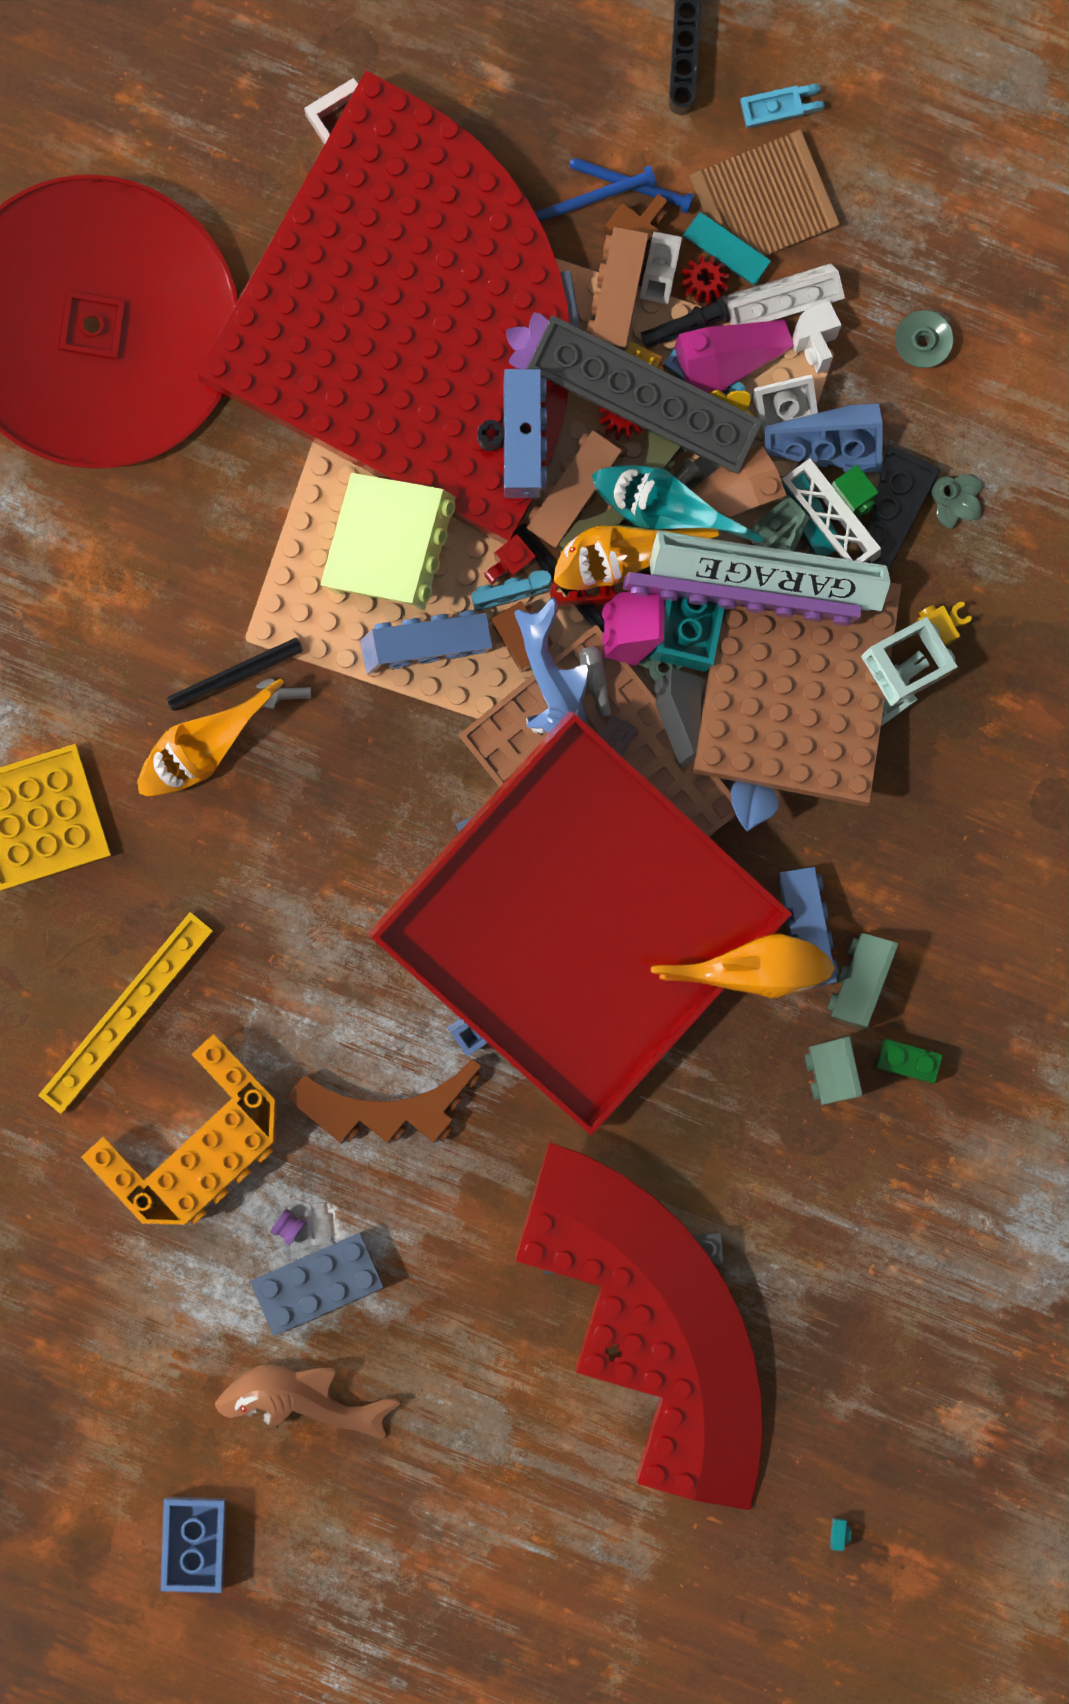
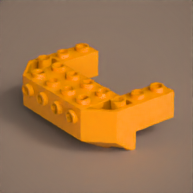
M215 1034L193 1052L192 1056L232 1099L145 1179L107 1137H102L81 1157L141 1223L188 1225L192 1222L195 1225L207 1214L206 1207L213 1201L218 1204L228 1195L229 1191L227 1188L234 1181L239 1184L252 1172L249 1169L252 1164L257 1160L262 1163L273 1152L271 1147L276 1143L277 1100Z

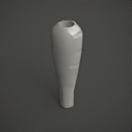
M596 646L581 649L579 653L580 664H587L589 667L588 686L598 706L600 717L612 715L608 699L605 667L600 649Z

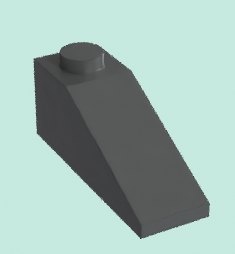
M671 668L663 676H660L655 683L654 691L657 694L656 707L678 763L685 767L695 758L697 753L701 724L703 678Z

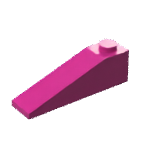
M775 320L706 327L681 333L678 335L674 349L685 382L710 394L715 390L725 391L728 386L740 379L746 378L752 371L770 363L792 349L794 345L786 321Z

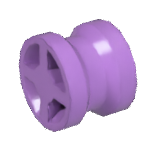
M287 1208L279 1217L270 1233L274 1236H281L284 1238V1243L290 1246L306 1224V1221L296 1219L292 1215V1211Z

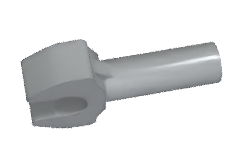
M266 679L257 684L256 687L259 690H263L275 681L274 679ZM311 687L279 688L262 707L275 709L276 704L280 700L311 699Z

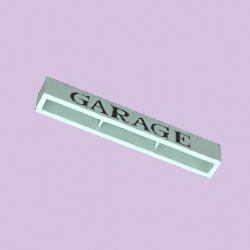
M657 531L649 560L651 575L859 605L861 610L882 611L891 582L886 565Z

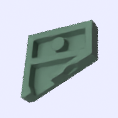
M788 495L751 528V530L762 535L764 541H750L755 546L794 551L809 517Z

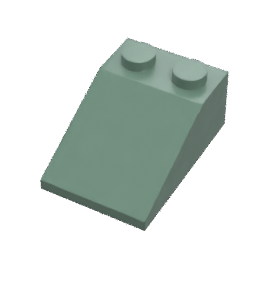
M850 1037L808 1047V1054H804L807 1071H813L815 1082L810 1083L814 1101L819 1100L821 1106L862 1096Z

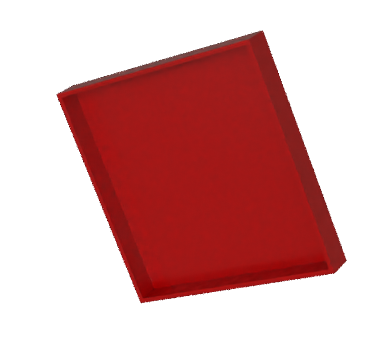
M569 711L367 934L592 1136L725 989L697 982L661 980V974L652 973L651 968L661 965H694L707 962L751 941L774 934L792 913L575 713Z

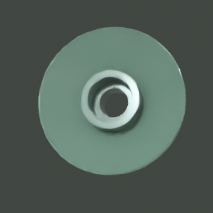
M927 310L915 311L907 315L899 323L895 333V346L900 357L909 365L917 368H931L942 363L949 355L953 346V333L950 325L941 315ZM918 338H926L928 345L920 346L917 341Z

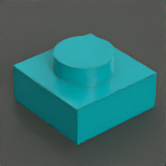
M832 1517L830 1548L832 1550L844 1551L845 1544H850L851 1526H846L847 1521L844 1518Z

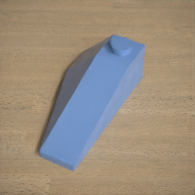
M879 403L848 405L765 426V450L768 455L794 461L808 460L810 458L813 462H817L818 466L826 468L828 465L843 468L844 472H847L857 464L864 473L881 472L883 422Z

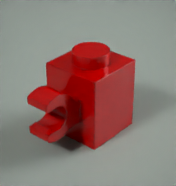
M516 534L494 552V558L498 563L489 568L484 573V577L491 585L506 573L511 578L518 577L536 562V556Z

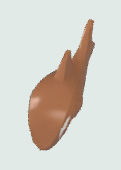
M267 1364L250 1369L235 1379L219 1396L215 1406L220 1414L229 1418L244 1415L253 1416L254 1413H257V1408L265 1410L267 1412L263 1415L265 1417L263 1421L269 1425V1428H278V1425L294 1411L322 1423L347 1430H356L383 1439L386 1436L383 1426L384 1417L401 1403L400 1400L395 1398L382 1399L364 1406L347 1407L329 1396V1385L335 1376V1369L316 1368L296 1372L285 1366Z

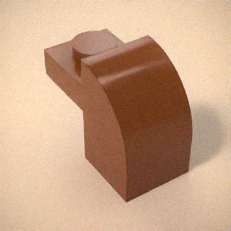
M657 194L641 216L621 203L604 225V233L612 236L614 227L648 233L647 246L650 245L653 231L659 232L653 225L659 226L668 213L665 210L667 200Z

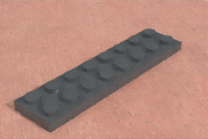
M553 315L550 317L526 368L540 369L541 378H546L547 381L737 474L763 420Z

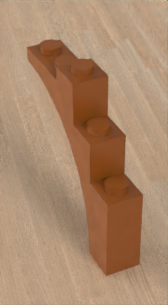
M471 1059L455 1076L437 1088L415 1097L396 1101H364L345 1097L322 1087L306 1075L300 1079L285 1098L341 1144L345 1139L350 1143L360 1131V1128L357 1126L360 1121L386 1143H389L391 1139L395 1142L399 1140L407 1130L403 1126L406 1121L433 1143L437 1139L443 1142L454 1129L450 1126L453 1120L444 1112L447 1109L453 1111L463 1099L459 1094L466 1085L472 1088L480 1079L482 1074L478 1071L481 1069V1065Z

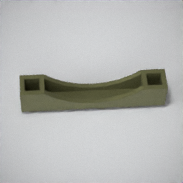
M648 432V453L644 466L659 467L671 472L677 464L674 458L680 451L686 453L687 450ZM610 508L606 512L592 518L576 521L558 544V550L562 552L572 539L589 528L602 525H622L626 519Z

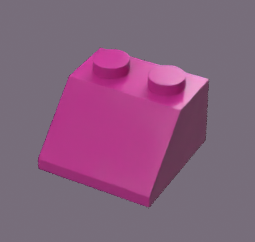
M631 591L622 592L605 604L602 612V617L605 619V630L602 636L605 658L636 666L664 641V600L660 599V595L649 593L648 596H635L631 594Z

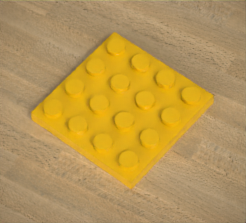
M76 744L0 767V892L111 857Z

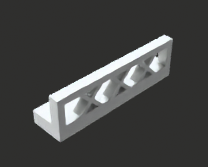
M828 264L722 296V299L729 314L730 325L775 320L805 311L812 306L827 301L831 303L845 299L839 271L832 264Z
M810 458L782 478V482L842 559L852 560L847 553L848 542L856 543L864 553L855 561L866 562L870 560L872 563L881 556L880 546ZM804 473L811 485L810 491L797 489L791 481ZM803 496H809L808 502ZM812 498H821L828 507V513L815 512L811 507ZM820 518L827 519V520H826V525L823 523V521H822ZM830 519L838 520L846 530L845 536L833 535L830 532ZM838 541H844V548Z

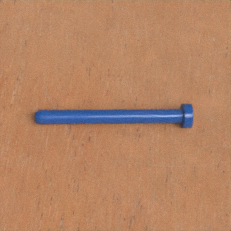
M573 158L570 162V167L573 170L611 183L630 178L629 176L577 158ZM649 183L631 189L654 198L659 194L668 203L681 207V212L688 214L694 199V194L687 192L686 196L658 186L650 187Z
M650 165L644 167L645 172L541 209L536 211L535 214L539 222H543L648 183L650 187L655 186L657 181Z

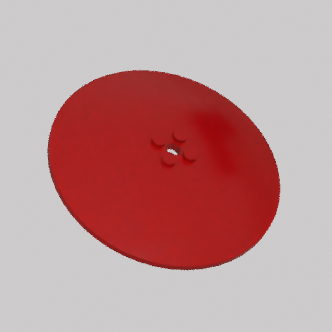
M97 174L72 175L44 181L22 190L0 205V434L23 450L53 463L77 468L107 469L136 464L166 452L194 432L210 415L223 394L199 382L197 374L234 309L238 298L230 270L221 251L208 232L186 209L148 186L119 177ZM93 317L97 319L100 327L96 333H89L84 329L83 322L86 318Z

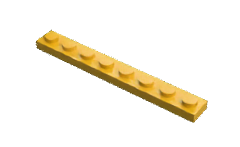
M189 912L38 1096L60 1114H63L214 931Z

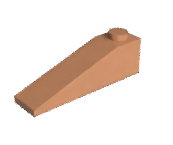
M763 445L748 451L738 474L719 467L691 490L712 508L730 519L780 502L787 496L777 468Z

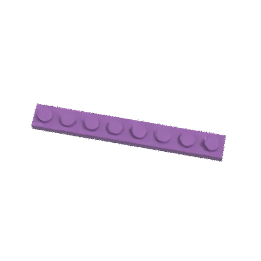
M629 572L624 577L623 589L631 590V594L635 596H648L649 593L658 594L660 599L676 601L679 597L689 599V603L696 605H706L707 602L718 603V607L723 609H735L736 606L747 607V611L751 613H764L765 610L775 611V615L779 617L790 618L793 617V614L802 615L805 620L820 622L823 618L833 620V624L839 626H850L851 623H854L861 616V606L635 572Z

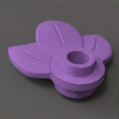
M534 313L532 315L529 328L512 327L506 330L508 343L515 350L509 359V363L517 369L527 368L547 326L548 320L541 314Z

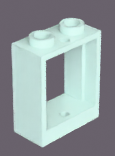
M928 617L871 646L861 656L891 707L947 677L958 667L952 651L945 647L940 638L938 628L930 622ZM918 633L939 669L906 686L884 650Z

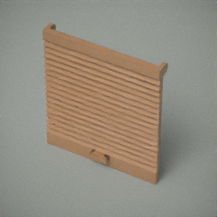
M801 129L689 175L704 214L763 256L840 227Z

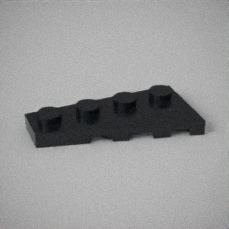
M889 444L887 445L885 461L881 471L878 494L875 498L876 504L873 506L871 522L868 528L869 534L881 548V556L872 563L886 565L888 572L916 521L934 482L941 472L940 468Z

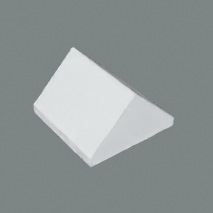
M812 374L754 388L752 399L757 417L763 420L760 426L763 439H765V426L818 413Z

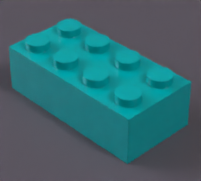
M678 597L676 601L664 600V641L650 652L649 659L706 672L714 665L724 609L718 607V603L707 602L706 605H696L689 603V599Z

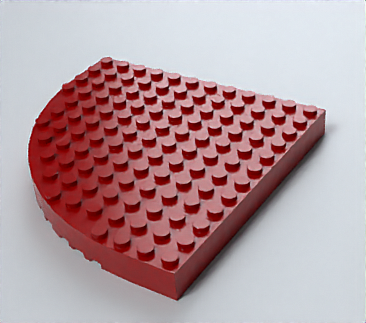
M365 70L197 374L199 382L379 478L444 489L456 497L455 511L452 517L505 544L514 537L534 498H504V439L499 449L490 452L485 451L478 444L477 431L478 427L486 420L497 421L504 430V370L517 369L509 363V359L515 350L508 343L506 330L512 327L529 328L530 320L534 313L541 314L548 321L553 315L570 324L568 304L560 270L547 235L530 203L506 169L492 154L450 117L416 96ZM546 380V400L541 402V407H546L547 420L546 431H541V437H547L546 460H541V466H547L548 471L563 426L569 391ZM488 430L487 435H485L487 436V441H493L495 437L494 430Z

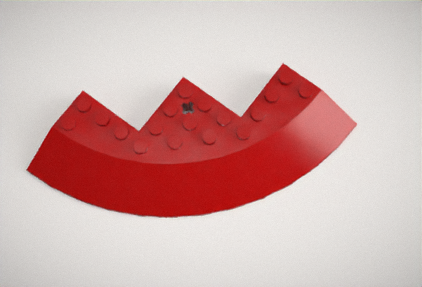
M549 1141L516 1249L515 1262L599 1286L575 1368L578 1374L659 1397L635 1475L637 1484L694 1501L750 1510L760 1467L763 1437L762 1397L756 1360L746 1326L727 1283L706 1250L693 1237L685 1225L652 1194L646 1192L628 1177L586 1156V1154ZM613 1344H617L619 1352L609 1354L606 1348H612Z

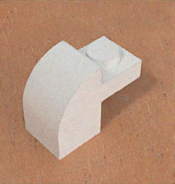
M653 231L639 299L668 304L682 237Z
M830 301L805 310L798 320L792 339L794 353L805 350L806 360L810 365L814 366L817 374L828 371L833 356L826 342L837 339L841 328V323Z

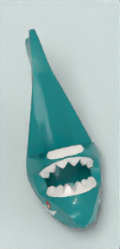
M617 465L602 467L592 474L594 488L604 501L636 527L654 530L711 529L724 531L757 542L764 541L762 535L712 508L665 469L638 465Z

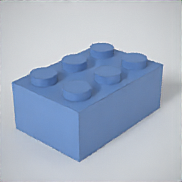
M166 1497L164 1499L161 1591L221 1593L224 1590L227 1499Z

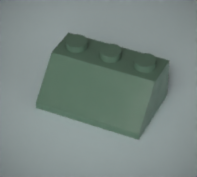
M864 933L860 934L858 939L853 937L847 954L852 956L848 967L842 966L837 982L842 983L838 994L832 993L827 1009L831 1011L829 1018L860 1030L868 1027L898 943Z

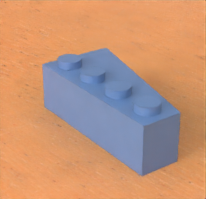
M476 610L461 612L459 617L448 618V614L436 615L431 617V621L420 622L419 618L407 619L402 621L403 625L392 626L391 622L379 623L374 625V629L360 640L366 675L377 673V669L384 665H389L391 670L411 665L412 660H417V663L422 665L441 660L440 656L444 655L447 660L486 653L492 648L486 613L477 614Z
M815 867L780 872L778 880L782 903L792 913L786 920L788 936L807 941L817 946L830 957L835 968L831 977L813 988L832 986L837 982L838 969L836 961H833L831 949H833L831 931L827 932L825 920H828L826 902H821L819 892L824 890L821 873L816 874Z

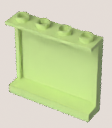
M351 473L320 585L333 593L344 594V592L359 594L410 604L425 610L426 604L432 595L431 586L434 575L439 569V556L442 545L447 540V527L450 517L455 511L456 497L440 488Z

